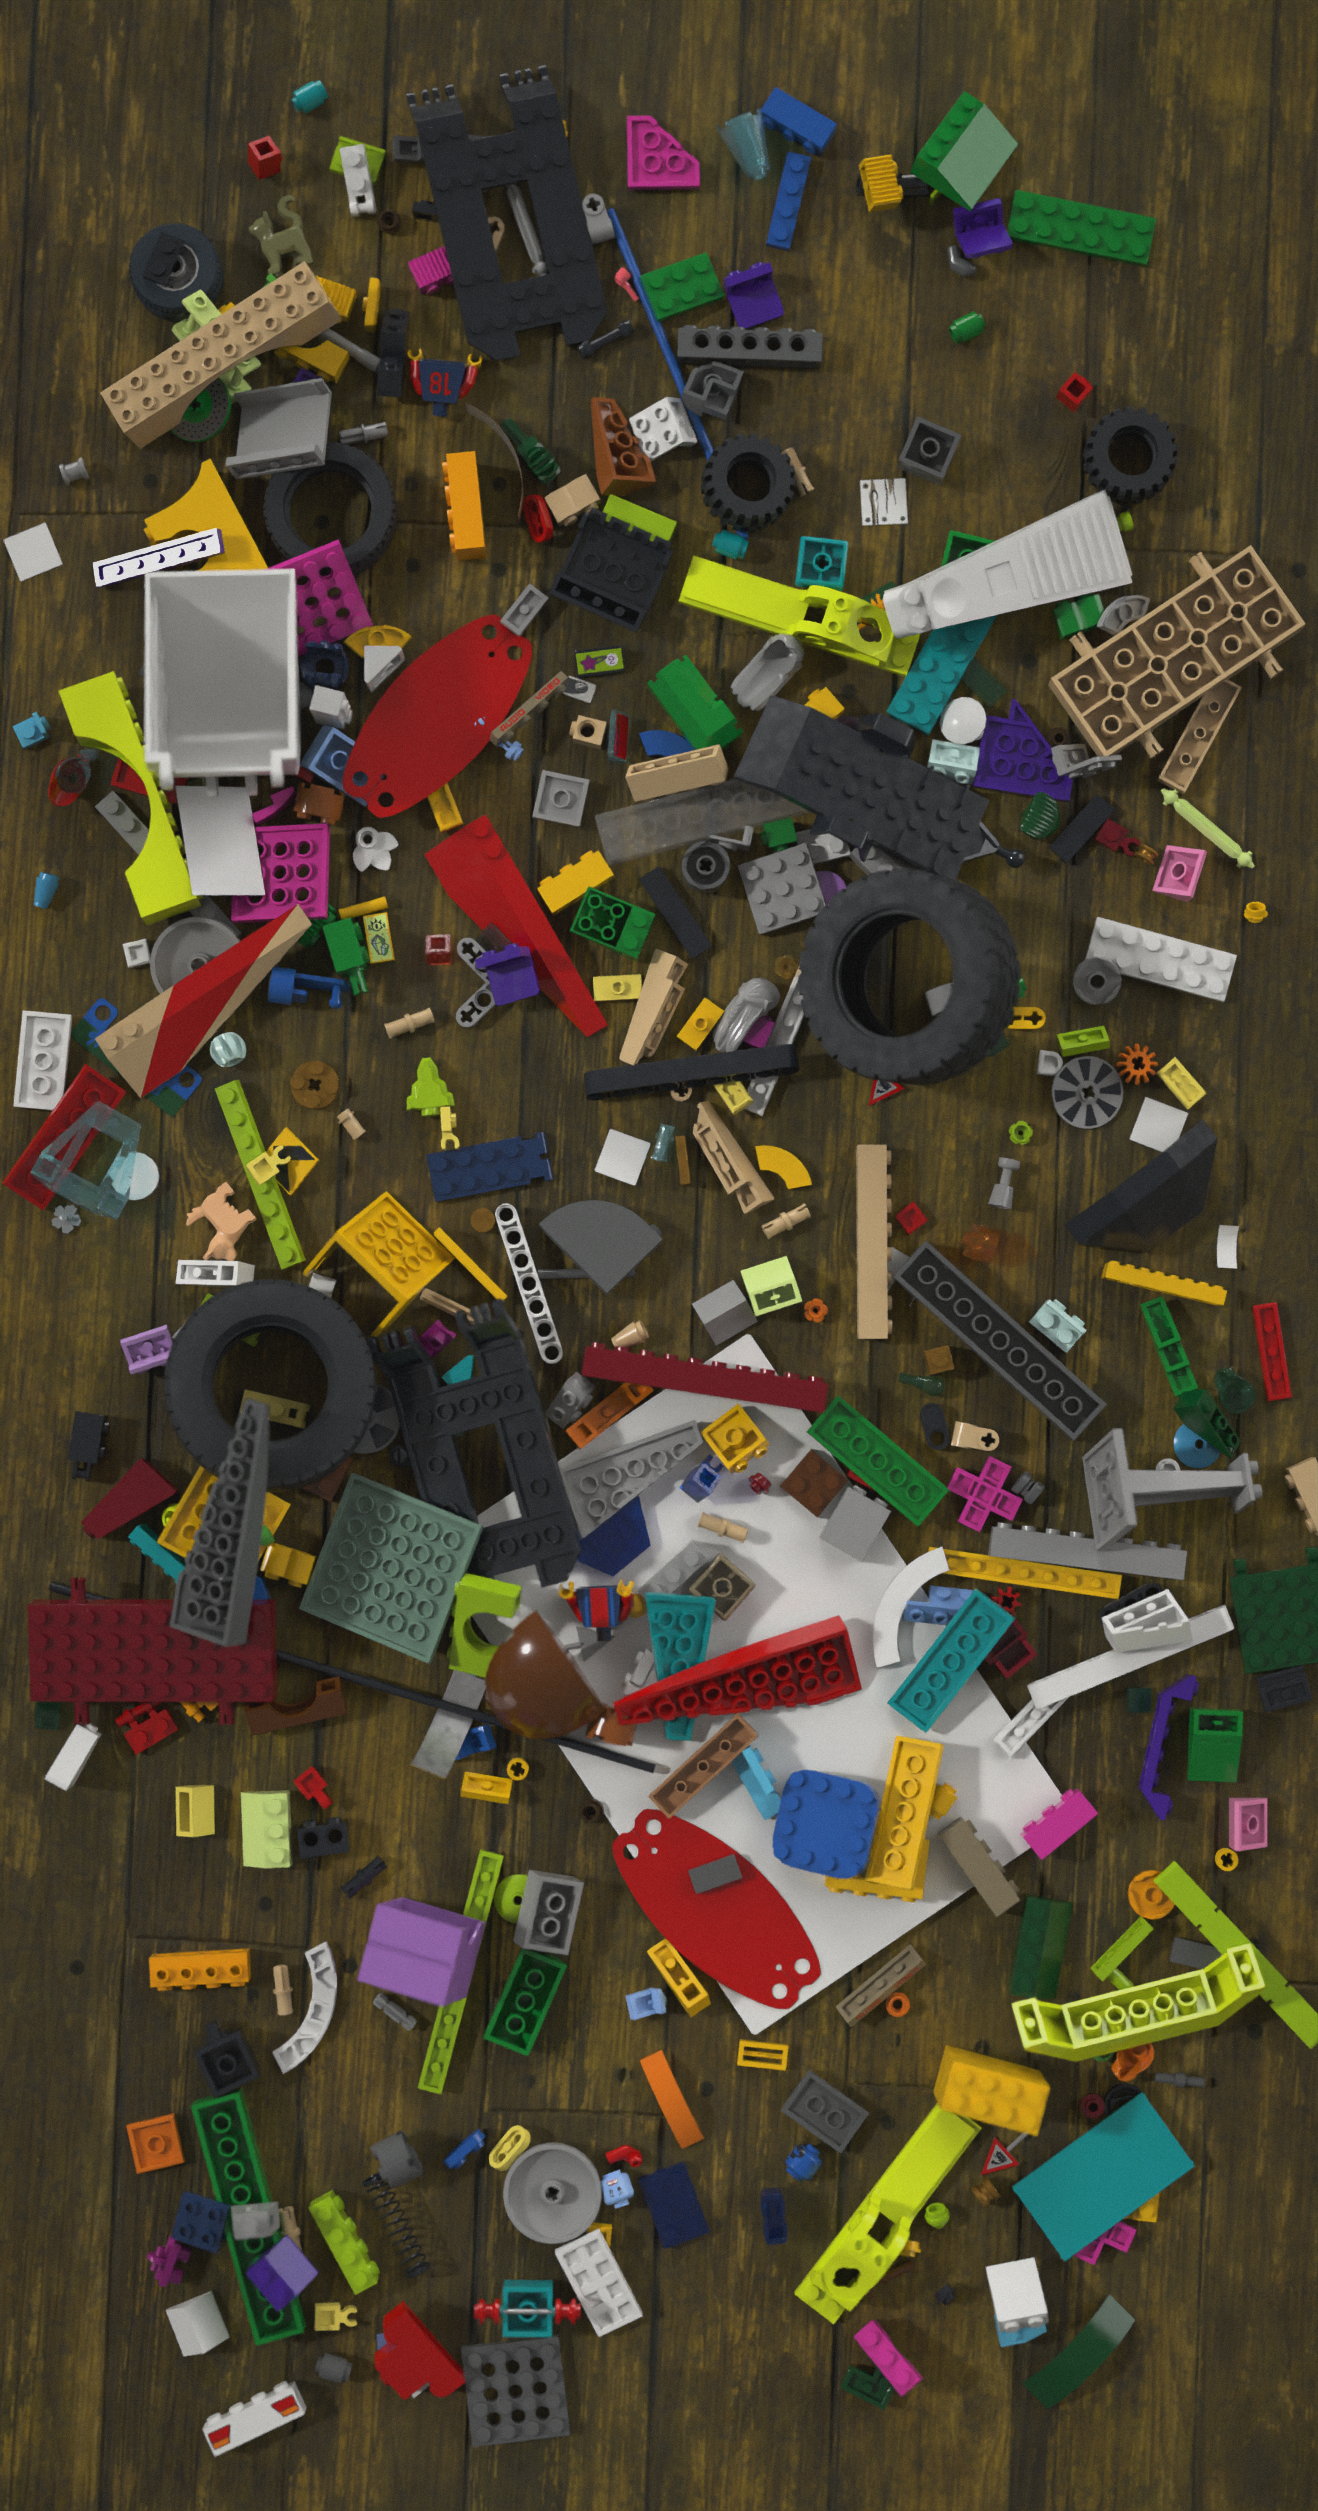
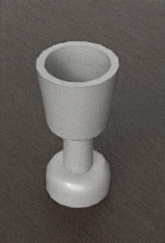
M999 1157L998 1166L1003 1169L1000 1184L994 1185L988 1205L1011 1210L1013 1187L1009 1186L1012 1171L1019 1169L1020 1161Z

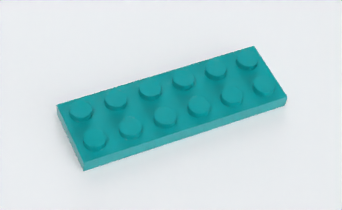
M998 615L933 629L889 705L886 714L929 736Z
M975 1588L887 1704L923 1732L927 1733L1014 1621L1015 1617Z

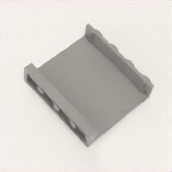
M322 378L234 393V397L242 407L237 454L236 456L226 458V467L235 479L324 465L332 392Z

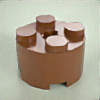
M299 782L293 811L297 812V818L311 820V817L314 816L321 818L320 823H328L333 826L335 821L340 822L346 797L345 792L340 791L339 795H335V789L313 784L308 789L304 788L305 783Z
M603 1703L606 1711L600 1714L597 1719L587 1723L585 1736L594 1739V1736L599 1737L605 1743L632 1746L637 1724L620 1726L615 1709ZM622 1716L623 1720L630 1718L627 1716Z

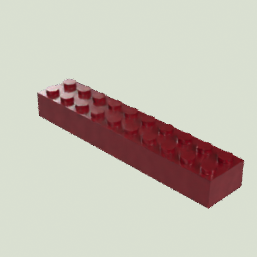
M594 1342L591 1343V1347L586 1346L582 1376L821 1413L825 1411L828 1383H823L824 1378L808 1376V1380L799 1379L800 1374L784 1372V1377L776 1376L775 1370L761 1368L760 1373L751 1372L750 1366L736 1365V1369L726 1368L727 1363L712 1361V1365L702 1364L703 1359L688 1357L687 1362L679 1361L678 1355L664 1353V1358L654 1357V1352L640 1350L639 1354L630 1353V1348L616 1346L614 1351L606 1349V1344Z

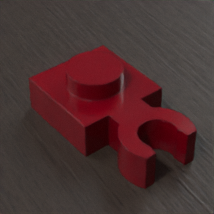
M1108 818L1094 840L1113 852H1116L1118 847H1120L1127 857L1134 855L1128 849L1129 844H1134L1137 847L1140 845L1138 839H1128L1125 837L1128 832L1127 829Z

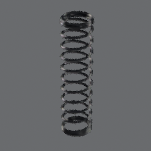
M379 2172L366 2178L361 2185L369 2187L382 2180ZM382 2180L379 2184H377V2185L374 2186L373 2188L367 2190L366 2193H369V2192L373 2191L374 2189H377V2188H379V2187L386 2186V2185H389V2184H388V2183L382 2184L383 2182H385L384 2180ZM389 2185L383 2193L371 2199L370 2202L383 2196L394 2194L391 2199L375 2208L374 2211L387 2205L398 2203L390 2212L379 2217V2220L388 2215L402 2212L397 2219L383 2226V2229L392 2224L407 2221L401 2228L387 2237L389 2238L401 2231L411 2229L410 2233L393 2243L392 2246L415 2238L412 2244L396 2253V2255H400L409 2249L420 2247L415 2254L400 2263L404 2264L413 2258L424 2256L418 2264L405 2270L407 2278H413L428 2270L431 2264L430 2262H424L426 2259L425 2254H418L422 2246L414 2245L418 2237L410 2236L413 2228L406 2227L409 2219H400L405 2211L396 2210L400 2206V2202L392 2201L396 2193L388 2192L391 2188Z

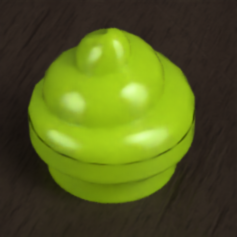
M932 2203L926 2208V2222L936 2229L943 2228L949 2220V2211L943 2203Z

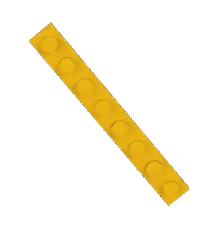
M929 1547L928 1552L937 1548ZM943 1549L949 1570L943 1572V1574L1119 1599L1122 1579L1120 1574Z

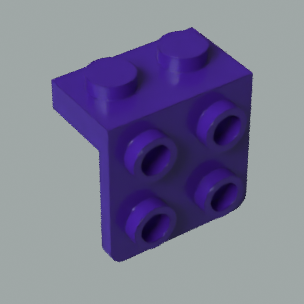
M999 198L976 203L971 212L964 207L953 209L955 235L966 258H979L982 255L1002 253L1012 248V241L1003 225L1002 203Z
M763 262L753 264L749 270L743 272L736 270L724 278V289L738 327H744L746 330L780 318L784 314L772 279L773 270L770 262L763 264Z
M518 943L504 946L505 951L498 953L496 950L482 953V958L475 959L477 969H486L496 1005L502 1006L540 993L529 947L518 946Z

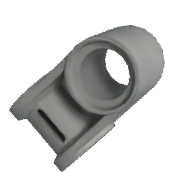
M597 194L587 195L583 200V210L591 244L615 238L613 226L602 197ZM593 204V206L597 208V211L593 212L592 208H589V205Z

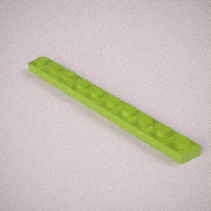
M480 1849L463 1915L487 1922L504 1855ZM466 1998L446 2006L439 2005L418 2089L442 2094Z

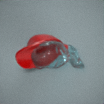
M84 748L77 757L62 759L51 773L48 789L49 799L52 804L61 807L70 805L84 791L91 778L90 761H95L98 757V749Z

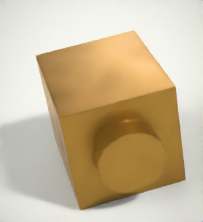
M949 1345L923 1351L928 1375L954 1369Z

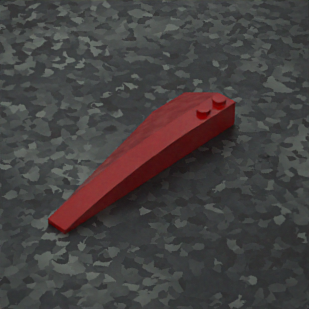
M486 814L464 826L424 854L448 896L502 951H505L504 946L518 943V946L529 947L540 990L586 1037L608 1026Z
M840 1615L715 1657L636 1691L614 1702L613 1705L619 1725L621 1726L649 1723L653 1719L668 1721L674 1720V1717L681 1716L696 1718L700 1714L714 1716L749 1712L751 1709L756 1708L771 1710L772 1707L784 1705L786 1708L796 1707V1704L803 1703L817 1705L862 1690L848 1630ZM622 1716H627L630 1718L623 1720Z

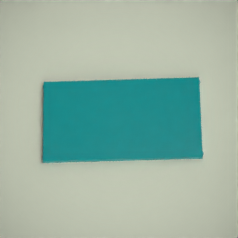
M1141 2092L1013 2185L1012 2188L1056 2248L1061 2259L1066 2261L1195 2165L1147 2100L1146 2095Z

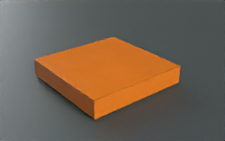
M175 2113L127 2124L126 2127L137 2174L185 2163L186 2159Z

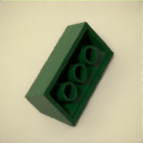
M1024 1894L1007 1987L1011 1995L1036 1999H1056L1073 1902Z

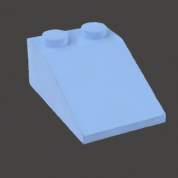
M323 725L302 759L300 766L313 773L316 778L338 791L345 792L346 796L366 806L367 802L364 799L353 797L343 789V774L355 741L336 728ZM356 772L353 775V783L357 786H364L368 782V776L364 772Z

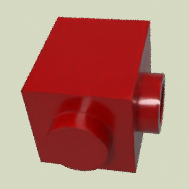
M270 136L248 143V164L258 180L280 173L282 154Z
M1074 372L1059 389L1056 398L1075 413L1089 397L1093 386L1085 377Z

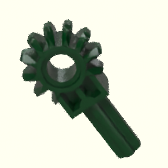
M512 418L504 419L500 427L517 446L516 451L530 472L540 483L547 484L549 481L554 480L560 473V468L548 450L533 435L528 438Z

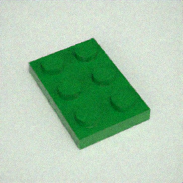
M707 252L640 276L641 284L657 323L724 298V293Z

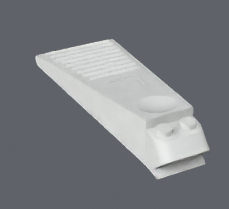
M1102 490L911 582L884 591L883 601L892 632L896 638L901 639L932 629L1133 582L1131 579V568L1110 496H1107L1106 490Z

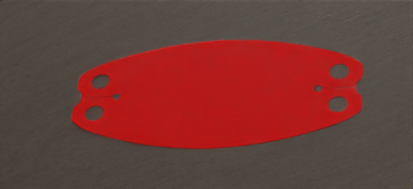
M498 615L478 618L430 647L395 679L368 716L347 760L343 774V789L353 797L364 799L367 802L368 809L378 818L393 816L410 808L449 782L480 753L489 742L491 732L503 722L527 674L532 657V644L524 636L518 637L512 634L508 628L500 623L502 618ZM486 625L494 626L497 630L495 638L490 640L482 636L483 627ZM511 646H518L522 650V656L518 660H512L508 657L507 650ZM489 652H494V657H489ZM481 718L484 721V725H481L478 719ZM361 771L368 776V782L364 786H357L353 783V775L356 772ZM382 774L387 776L386 780H381ZM382 793H390L393 796L394 801L390 807H383L379 804L378 797Z
M644 1809L636 1817L635 1827L629 1833H622L613 1842V1855L619 1871L647 1917L678 1952L716 1981L758 2003L776 2009H789L798 2000L799 1990L804 1985H811L820 1976V1963L814 1947L786 1901L756 1867L720 1839L673 1815L668 1819L660 1810ZM656 1819L661 1823V1831L658 1834L651 1835L647 1832L646 1824L649 1820ZM634 1844L638 1848V1856L635 1859L630 1860L623 1855V1849L626 1845ZM652 1848H657L658 1852L653 1854L651 1850ZM734 1854L742 1878L696 1894L688 1870ZM803 1958L810 1963V1969L807 1973L799 1974L795 1970L794 1966L798 1959ZM780 1964L782 1968L781 1970H776L775 1966ZM781 1983L786 1986L787 1994L784 1998L777 1999L772 1995V1988L775 1984Z

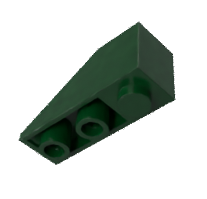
M1207 1389L1182 1392L1173 1409L1183 1424L1225 1456L1232 1458L1240 1443V1439Z

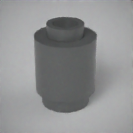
M325 2353L324 2357L319 2356L315 2371L319 2372V2378L339 2384L341 2381L347 2383L353 2363L347 2362L346 2358Z

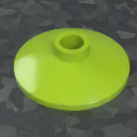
M514 1874L508 1876L496 1888L494 1895L496 1910L501 1917L509 1922H518L521 1904L514 1903L513 1899L515 1896H521L523 1899L527 1875Z

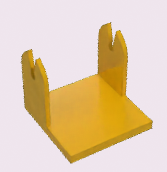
M386 1191L332 1236L304 1270L303 1275L308 1277L314 1269L317 1270L337 1247L341 1245L399 1302L370 1335V1337H378L401 1315L422 1289L448 1267L455 1258Z

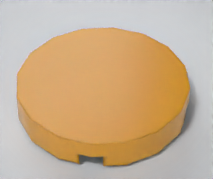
M1142 1871L1129 1884L1128 1899L1131 1907L1137 1914L1147 1919L1163 1918L1172 1911L1175 1905L1153 1881L1161 1871Z

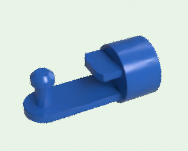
M274 966L270 974L268 1002L292 1005V1002L306 1003L308 992L294 989L297 986L333 991L332 998L329 1000V1006L333 1009H339L343 1003L341 1001L342 992L350 991L351 984L342 979L296 973V969Z

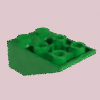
M588 886L570 932L637 962L654 922L655 914Z
M1190 1707L1188 1781L1236 1783L1242 1743L1243 1711L1239 1709Z

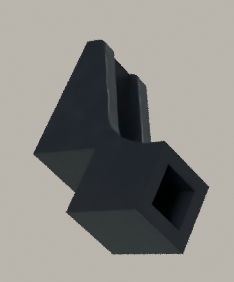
M400 308L386 309L381 328L378 396L402 398L410 311H403Z

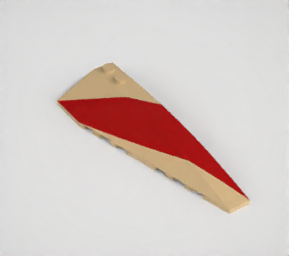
M297 904L96 1037V1042L108 1060L140 1098L144 1097L186 1067V1064L252 993V990L277 965L286 952L310 928L312 923L301 906Z

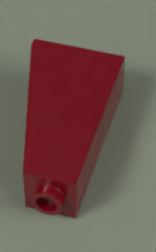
M140 1458L82 1520L81 1523L85 1526L83 1531L92 1539L95 1537L101 1539L176 1495L179 1490L145 1458Z

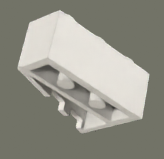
M1168 1589L1102 1617L1105 1637L1116 1653L1193 1641L1190 1621Z

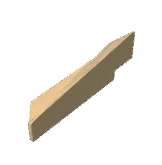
M659 949L654 950L619 1057L623 1062L634 1066L643 1056L649 1058L655 1054L685 990L684 987L677 983L686 970L688 963L677 956Z
M709 1101L700 1102L697 1105L699 1115L697 1123L693 1127V1134L727 1193H736L744 1214L774 1200V1196Z

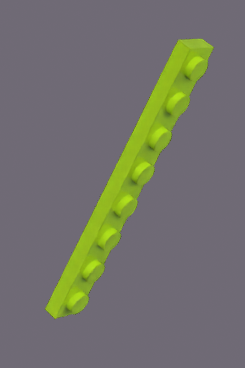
M234 1080L215 1088L281 1269H286L306 1261L275 1176L258 1186L245 1167L266 1151L240 1081Z

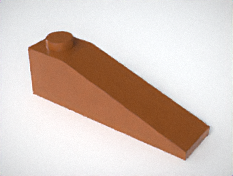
M592 397L591 412L596 475L601 495L610 496L612 494L623 497L654 485L656 480L651 461L647 454L643 455L638 447L640 442L637 437H632L626 426L628 422L615 400Z

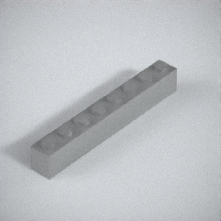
M998 1522L997 1527L991 1526L989 1556L1184 1580L1187 1551L1181 1550V1545L1167 1543L1166 1548L1157 1547V1542L1142 1540V1545L1132 1544L1133 1539L1121 1537L1118 1542H1115L1107 1550L1096 1551L1095 1539L1084 1538L1085 1533L1070 1531V1536L1060 1535L1061 1530L1046 1528V1533L1036 1532L1037 1527L1022 1525V1530L1012 1529V1524Z

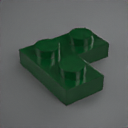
M850 2364L840 2384V2389L885 2410L895 2389L878 2366H876L873 2374Z

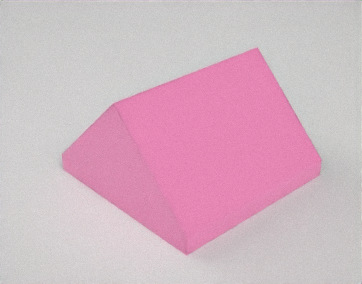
M1167 845L1152 891L1188 903L1193 898L1207 851Z
M1229 1798V1847L1234 1851L1267 1847V1798Z

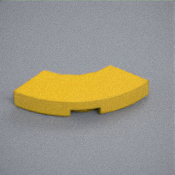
M368 626L351 634L344 641V644L363 659L364 646H399L403 649L412 637L405 631L393 626Z
M755 1146L760 1171H771L778 1174L785 1181L788 1190L812 1185L806 1168L793 1154L774 1146Z

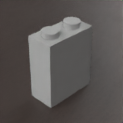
M854 1485L852 1489L847 1486L818 1537L862 1562L891 1511L886 1509L887 1503L875 1497L874 1501L865 1497L866 1491Z

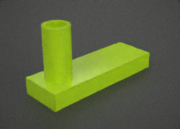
M1140 1916L1090 1969L1102 1981L1107 1978L1118 1990L1133 1987L1134 1984L1117 1966L1154 1928Z

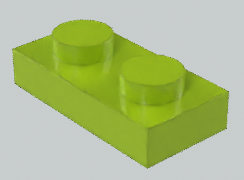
M1104 1026L1057 1034V1042L1062 1057L1110 1048V1040Z

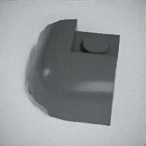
M713 361L712 364L702 365L699 368L695 367L682 393L684 404L689 410L701 417L703 412L725 420L734 403L744 372Z

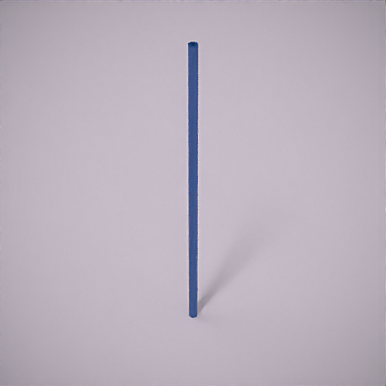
M610 208L606 211L611 220L615 238L682 398L686 382L661 322L657 323L640 281L641 273L614 208ZM685 405L708 461L714 451L700 416L693 413ZM741 527L737 531L738 535L744 537V540L749 538L745 528Z

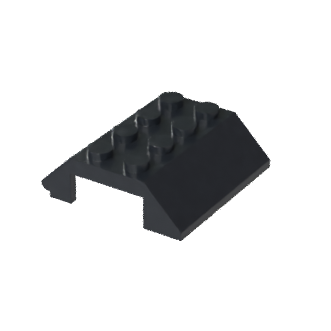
M592 507L590 513L586 512L582 516L578 525L579 531L561 571H558L549 594L637 633L650 610L667 572L674 552L670 550L672 542L658 536L655 537L654 541H650L651 533L636 526L630 532L628 531L629 523L613 516L608 522L606 521L607 513Z

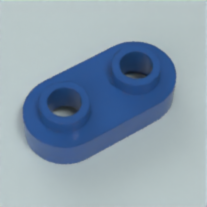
M479 2128L476 2129L443 2159V2164L448 2169L452 2167L455 2170L458 2169L466 2161L465 2156L471 2150L475 2153L485 2144L483 2141L485 2135Z

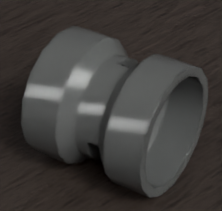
M1025 1471L1014 1483L1011 1490L1016 1494H1021L1024 1497V1501L1030 1505L1040 1495L1045 1485L1040 1481H1034L1032 1475Z

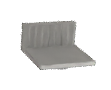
M745 826L742 841L710 835L709 842L720 845L726 851L736 852L737 849L749 851L754 828L752 826Z

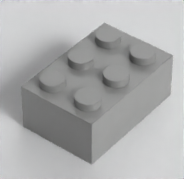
M529 1870L513 1942L524 1949L568 1955L584 1883L573 1876Z

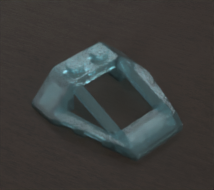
M98 1101L41 1152L30 1173L56 1194L92 1213L117 1220L129 1199L141 1124ZM91 1127L123 1143L99 1187L68 1171ZM76 1134L62 1161L54 1158ZM126 1159L117 1192L110 1187Z

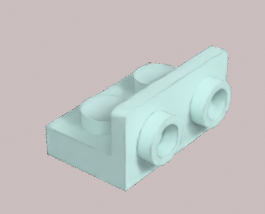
M932 739L927 768L934 766L933 771L945 778L960 784L972 785L977 771L980 748Z
M1049 1299L1042 1305L1029 1323L1063 1352L1067 1353L1081 1335L1087 1331L1083 1328L1085 1323L1077 1316L1073 1315L1070 1317L1065 1313L1066 1307L1055 1299L1052 1302Z

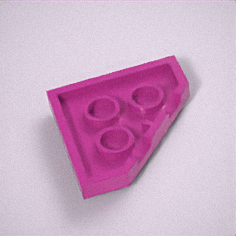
M627 116L628 190L700 189L699 161L688 154L682 148V145L672 135L663 130L652 116Z

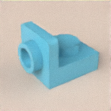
M37 712L32 713L33 717L12 726L24 750L50 738L47 730L51 729L46 717H41Z

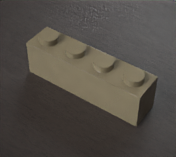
M960 1817L939 1832L938 1835L997 1917L1020 1901L1017 1896L1020 1890L1012 1879L1007 1882L1002 1875L1006 1870L998 1859L994 1862L988 1855L992 1851L984 1839L979 1842L974 1834L978 1831L970 1820L965 1822Z

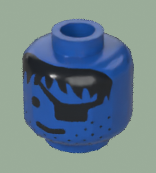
M798 2144L785 2160L787 2165L786 2171L800 2182L802 2180H810L822 2164L821 2159L818 2157L820 2152L811 2144L807 2146Z

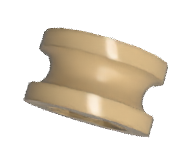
M688 1088V1093H684V1097H679V1094L674 1093V1090L670 1091L674 1100L683 1102L691 1096L692 1088Z

